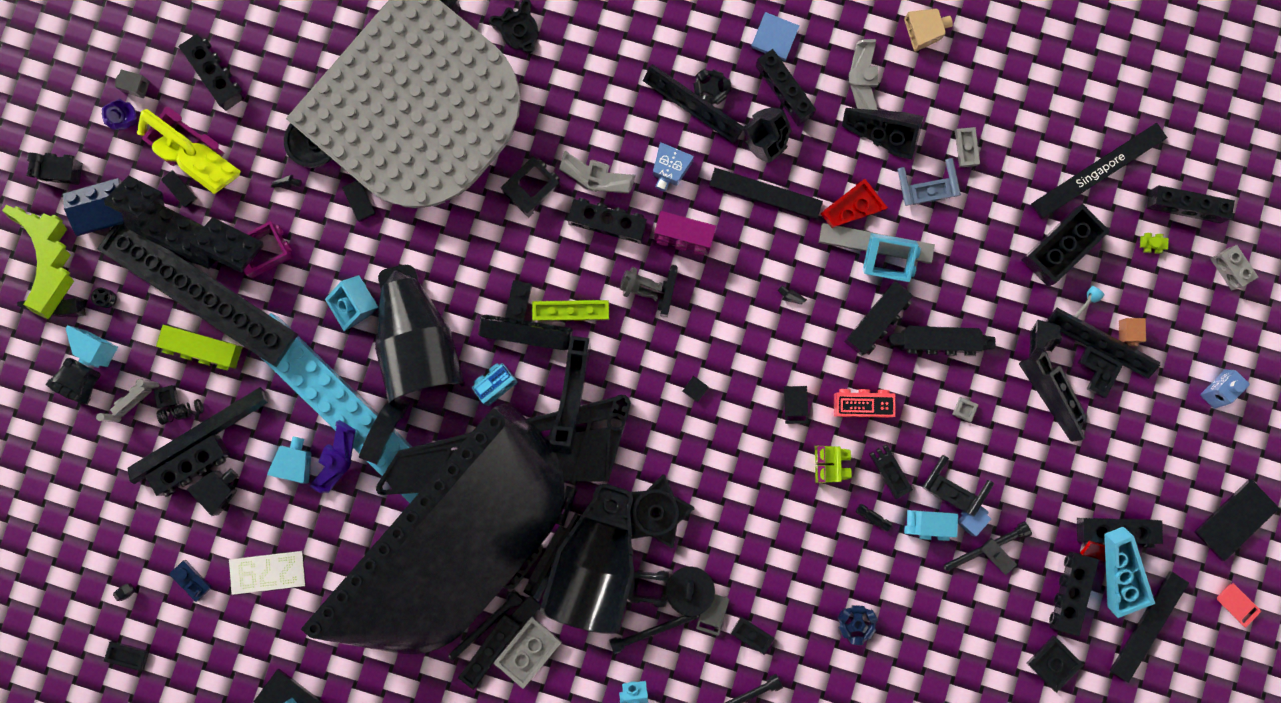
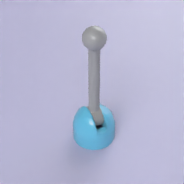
M1091 286L1087 292L1088 300L1074 317L1078 318L1091 302L1100 301L1105 294L1097 287Z

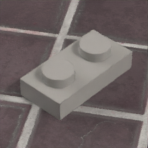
M976 127L956 129L955 137L959 168L978 166L980 160Z

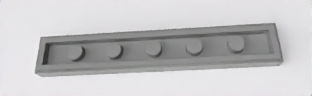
M822 223L818 243L867 252L870 234L873 232L841 226L831 228L829 224ZM916 241L921 251L919 258H916L915 261L931 264L935 244ZM880 242L877 254L907 259L910 247Z

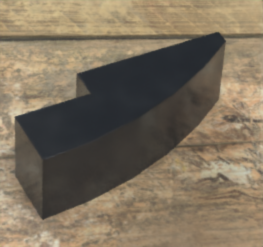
M63 297L51 316L86 315L84 301L77 298L64 300ZM26 300L17 302V306L29 310L23 305Z

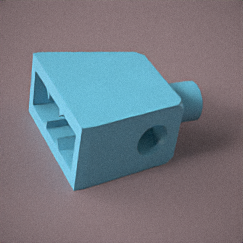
M293 436L290 447L280 446L267 475L299 483H309L311 452L302 450L304 439Z

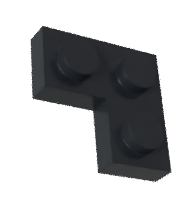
M1086 346L1078 364L1095 372L1087 390L1102 398H1107L1123 364L1090 346Z

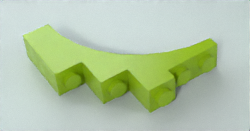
M6 205L2 211L9 219L25 228L36 250V277L31 292L23 305L31 312L49 319L74 283V280L69 276L70 272L62 268L71 256L66 250V246L59 242L67 228L62 223L63 220L55 215L49 216L43 213L40 218L35 214H26L23 209L17 206L13 208Z

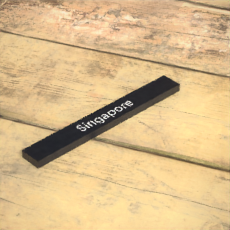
M1155 123L1031 203L1039 217L1043 219L1168 137L1158 123Z

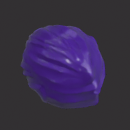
M118 99L102 108L103 122L113 130H125L137 123L135 108L130 102Z

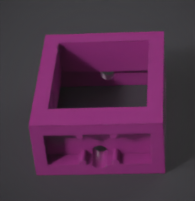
M269 221L246 233L256 239H260L273 232L283 252L257 267L251 261L244 269L246 276L254 278L293 258L290 253L292 248L288 241H284L282 237L284 232L279 224L276 225Z

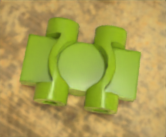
M1144 233V236L1140 237V248H1143L1144 253H1151L1152 249H1155V254H1162L1163 250H1168L1169 238H1163L1164 234H1155V237H1152V233Z

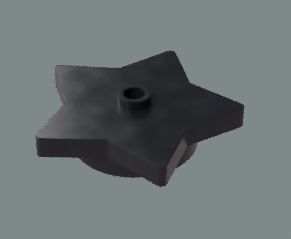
M663 474L646 491L630 492L633 497L630 509L633 515L631 520V539L652 536L673 548L677 524L690 514L695 507L674 496L669 482ZM654 509H660L661 513L659 516L653 514Z

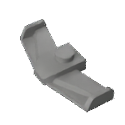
M863 39L856 44L849 72V84L851 85L858 109L878 110L871 87L878 86V66L870 67L876 39Z
M567 151L563 153L559 170L584 185L587 189L595 192L629 193L636 177L634 174L608 173L610 165L593 159L590 160L588 166Z

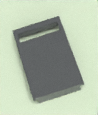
M715 594L711 606L700 614L696 629L719 636L729 598ZM702 622L719 629L718 632L699 627V624Z

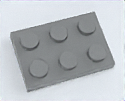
M532 616L495 660L494 664L524 689L562 641Z

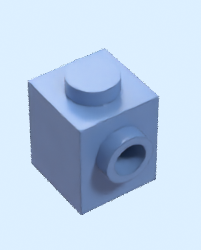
M981 506L975 517L962 511V517L958 520V524L971 536H977L990 522L991 518L987 515L989 512Z

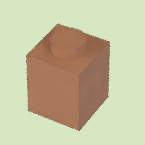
M1125 318L1119 320V340L1131 347L1139 346V343L1146 342V318Z

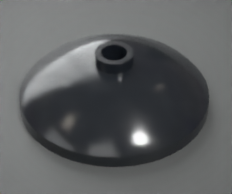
M291 123L288 125L284 134V148L293 162L302 167L315 168L325 165L332 160L318 146L314 147V143Z

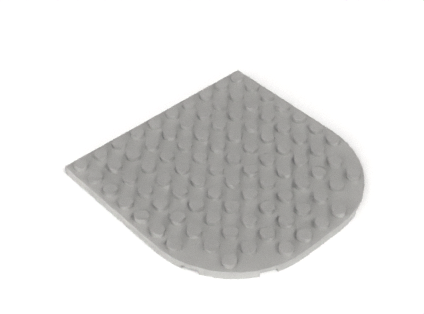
M388 0L287 116L286 120L377 197L402 207L425 208L443 204L456 195L462 194L481 176L504 149L513 135V129L519 117L520 90L516 75L504 54L440 0Z

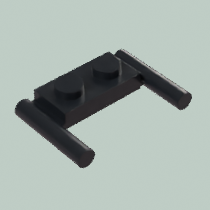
M942 455L922 488L964 513L975 517L994 483L987 480L978 496L939 475L949 459Z

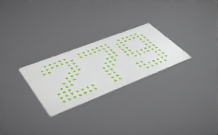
M302 551L229 559L232 595L305 586Z

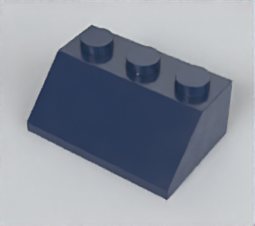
M119 178L63 193L64 211L76 236L124 223L122 213L106 206L104 199L122 182Z

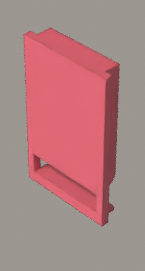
M1234 583L1229 584L1217 597V600L1245 628L1261 612ZM1255 607L1257 610L1243 623L1241 620Z

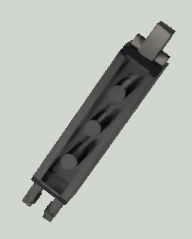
M908 326L901 333L888 336L886 340L889 346L901 347V351H907V354H918V351H926V355H938V352H945L946 356H956L957 353H964V356H976V353L983 350H992L996 347L995 337L983 335L979 328Z

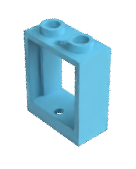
M871 233L862 270L864 274L910 282L911 277H914L916 272L914 263L915 259H918L920 256L921 248L913 240ZM880 242L910 247L904 272L874 267Z

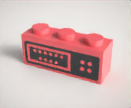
M839 389V392L834 394V417H895V393H890V390H878V393H870L868 389H860L858 393H851V389Z

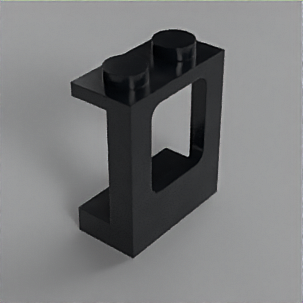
M533 156L500 187L502 192L528 218L534 214L533 210L552 191L561 187L560 178L553 171L551 173L545 169L547 167L540 158L536 160ZM533 167H536L549 180V183L534 197H531L518 183Z

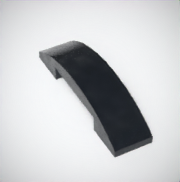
M397 398L393 401V404L389 405L388 401L385 403L366 437L359 454L360 459L378 464L391 434L410 405L409 401Z

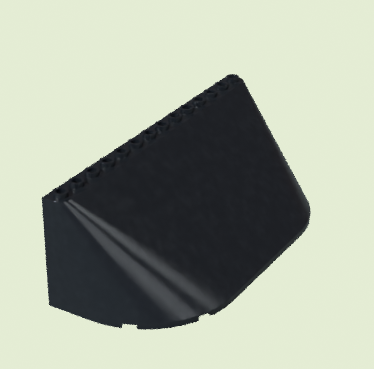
M509 403L493 407L311 616L301 630L313 639L399 654H420L434 651L458 638L543 543L559 518L564 500V476L557 454L552 452L550 442L546 436Z

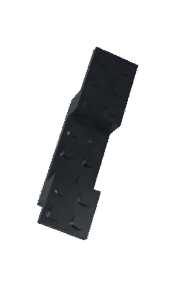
M129 175L104 199L106 206L122 213L125 228L207 269H210L218 261L242 273L263 248L262 241L214 217L203 226L165 207L161 191Z

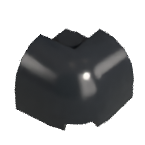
M772 107L753 114V120L743 127V131L748 139L745 141L748 148L757 158L768 163L785 151L788 147L786 144L789 139V133L792 132L784 110Z

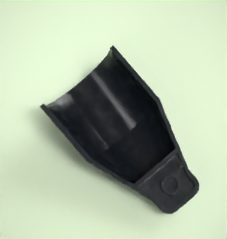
M400 265L382 270L378 275L380 300L375 350L389 405L393 404L395 399L425 388L446 384L465 386L451 329L418 281L415 268L411 265Z
M609 484L597 486L592 501L556 552L540 607L543 615L559 623L602 634L619 632L634 575L630 516L633 497L629 491Z

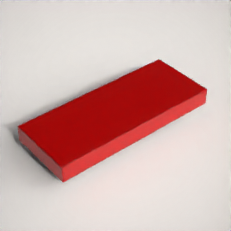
M1089 541L1080 552L1084 556L1106 562L1105 545Z

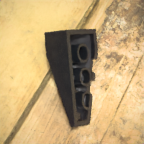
M845 108L842 126L860 137L873 141L874 145H880L887 149L888 153L894 156L912 160L924 116L907 112Z

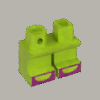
M815 446V463H832V465H815V483L842 482V480L852 478L851 468H841V460H851V450L841 449L840 446Z

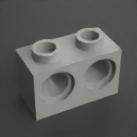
M1238 245L1229 247L1210 258L1231 291L1244 287L1258 278V275Z

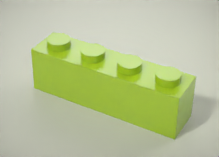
M162 325L156 347L163 348V353L174 355V352L181 354V358L191 361L195 357L199 359L198 363L209 366L211 362L216 363V368L227 371L229 367L236 369L242 350L241 346L167 325Z

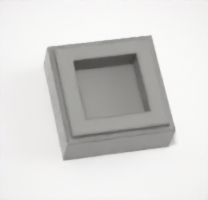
M959 397L952 415L970 423L976 413L978 404Z

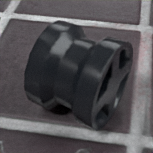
M102 287L95 289L91 294L92 302L103 308L112 307L117 300L116 294L113 291Z

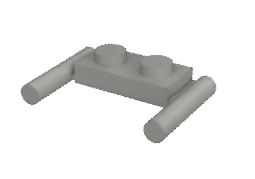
M138 379L136 385L130 388L129 393L114 403L115 406L110 409L113 414L99 413L96 419L105 422H120L121 417L143 400L153 389H158L159 383Z

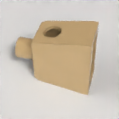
M938 9L910 11L904 18L914 52L940 41L946 34L945 29L953 26L951 16L941 18Z

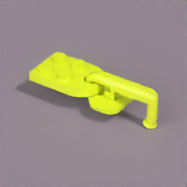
M148 109L141 111L137 134L144 136L148 131V124L161 133L163 137L156 140L152 145L154 153L166 161L177 162L178 166L185 173L213 194H216L240 176V170L209 147L199 143H192L188 138L177 132Z

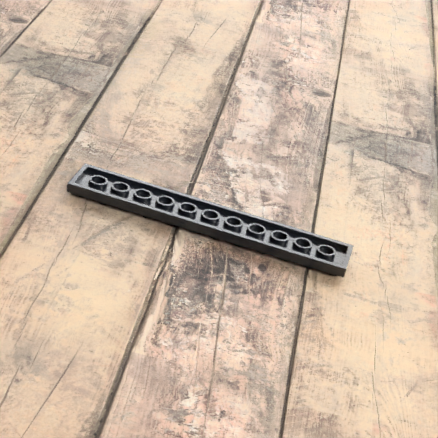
M124 223L113 226L97 248L275 367H277L299 335L172 251L125 228Z

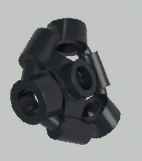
M703 69L695 76L696 82L693 83L694 93L711 105L715 103L718 105L731 92L730 79H727L723 76L724 73L717 70L709 71ZM710 75L711 79L707 83L702 84L701 82ZM719 81H722L723 92L719 91ZM703 93H708V94H710V95L713 96V99H712L711 97L707 96V95H702V94H703Z

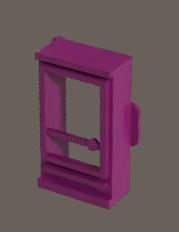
M170 107L164 108L159 116L161 120L171 127L174 123H177L197 138L193 143L201 141L221 157L225 154L219 149V144L206 134H198L181 121L182 117ZM150 127L141 139L152 146L163 135L153 127ZM166 161L171 166L178 165L177 162Z

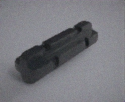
M863 504L857 507L856 513L860 516H865V519L876 526H880L884 531L888 532L891 529L892 522L889 520H884V517L871 509L868 510V507Z

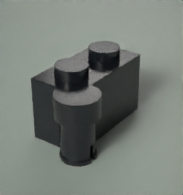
M29 152L26 176L36 177L45 182L79 185L83 163L76 160V157L72 155L57 157L53 153L42 155Z

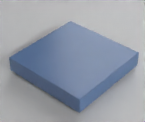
M765 12L751 48L763 53L774 49L779 58L786 61L800 25Z

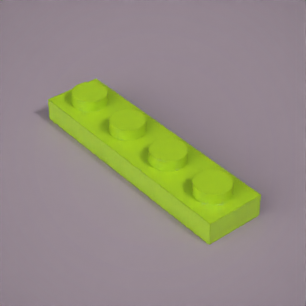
M609 300L532 301V320H609Z

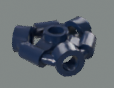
M852 605L851 608H843L837 619L840 623L838 628L843 637L847 638L852 645H864V642L871 639L877 630L875 626L878 619L874 611L866 609L865 606ZM852 613V621L849 624H845L850 614ZM863 614H866L871 625L865 624L862 618ZM859 631L863 633V637L851 636L852 632Z

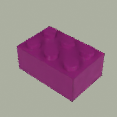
M660 211L654 232V240L662 246L670 244L674 245L677 250L686 251V249H689L699 256L709 255L716 225Z

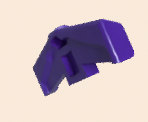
M341 420L336 421L335 424L336 431L333 446L330 444L326 445L318 461L325 467L309 485L319 493H329L344 473L349 470L352 463L351 457L356 430Z

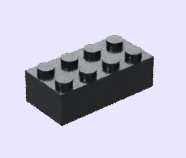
M1081 204L1074 208L1021 260L1049 287L1056 284L1110 230L1084 204Z

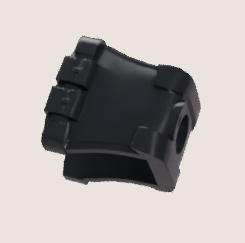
M67 358L60 370L45 385L65 398L88 405L94 385L99 380L101 374L73 358Z
M643 570L635 571L628 600L637 604L646 602L653 603L655 607H666V597L637 595L639 578L664 581L669 579V572L648 573L643 572Z

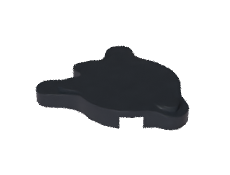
M522 0L517 12L508 7L502 16H491L489 24L500 31L503 40L509 47L529 54L535 49V42L538 38V26L535 19L531 16V1Z

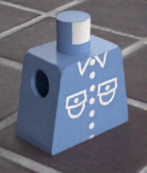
M660 142L653 169V176L659 178L655 187L666 192L669 183L677 186L691 166L694 156Z
M1225 369L1200 396L1215 409L1233 403L1250 384L1236 370Z

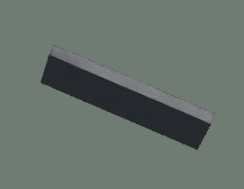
M504 614L458 679L474 690L521 625L507 614Z

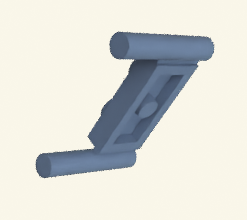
M953 158L945 160L949 178L910 186L908 185L905 167L898 168L897 171L905 206L960 196L961 193Z

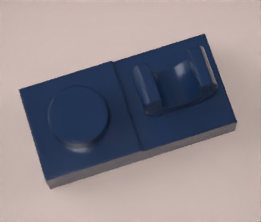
M183 560L169 573L195 602L199 601L212 588L187 560Z

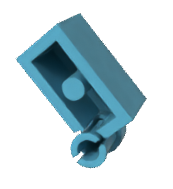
M907 510V526L904 528V534L919 535V539L931 540V536H938V540L950 541V537H957L958 514Z

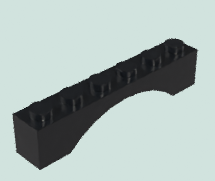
M570 337L562 396L550 442L551 450L554 453L572 455L591 350L590 338Z

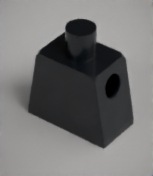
M231 468L224 475L220 471H212L187 488V490L211 516H217L236 494L237 489L233 486L232 482L238 477V474Z

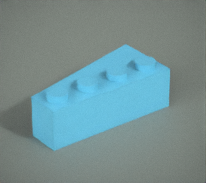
M1124 527L1105 533L1107 607L1117 618L1155 604L1134 536Z

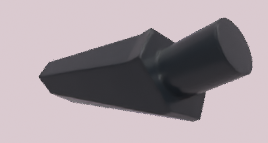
M289 175L273 181L271 188L301 187L302 180L295 179L293 175Z
M783 285L777 290L784 296L782 298L784 301L801 305L807 301L806 298L792 289L788 291Z

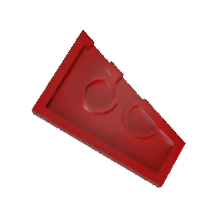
M863 179L820 214L831 228H835L884 211L888 207L867 180Z

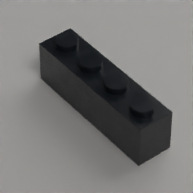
M896 281L893 282L844 342L861 356L866 353L869 355L876 347L874 345L878 338L882 340L888 333L886 328L890 324L893 326L898 321L900 311L902 309L905 311L911 305L910 299L913 295Z

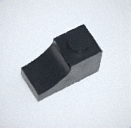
M1042 320L1036 321L1030 331L1029 360L1037 362L1044 351L1052 352L1055 346L1061 343L1062 334H1060L1059 325Z

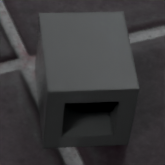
M121 69L115 79V87L123 93L144 98L150 81L143 75Z

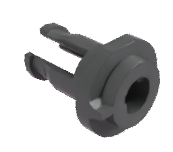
M634 267L630 271H625L620 284V290L623 291L622 295L624 297H628L631 292L643 297L653 298V300L657 301L658 292L641 287L640 285L661 291V282L656 283L652 279L637 275V268Z

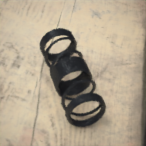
M194 400V407L197 413L193 415L202 414L204 408L201 400ZM188 402L189 415L183 403L175 405L174 410L170 407L173 415L172 421L174 418L181 420L190 416L192 412ZM164 409L157 411V419L161 425L172 422L168 420Z

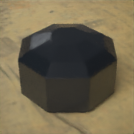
M128 583L118 588L113 593L116 601H123L128 599L135 589L131 583Z

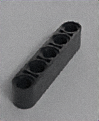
M481 315L478 335L489 339L557 350H568L573 330L562 326L494 315Z

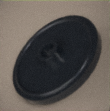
M688 566L672 574L667 583L666 595L669 604L675 611L685 616H696L705 612L713 603L715 586L707 572L698 567Z

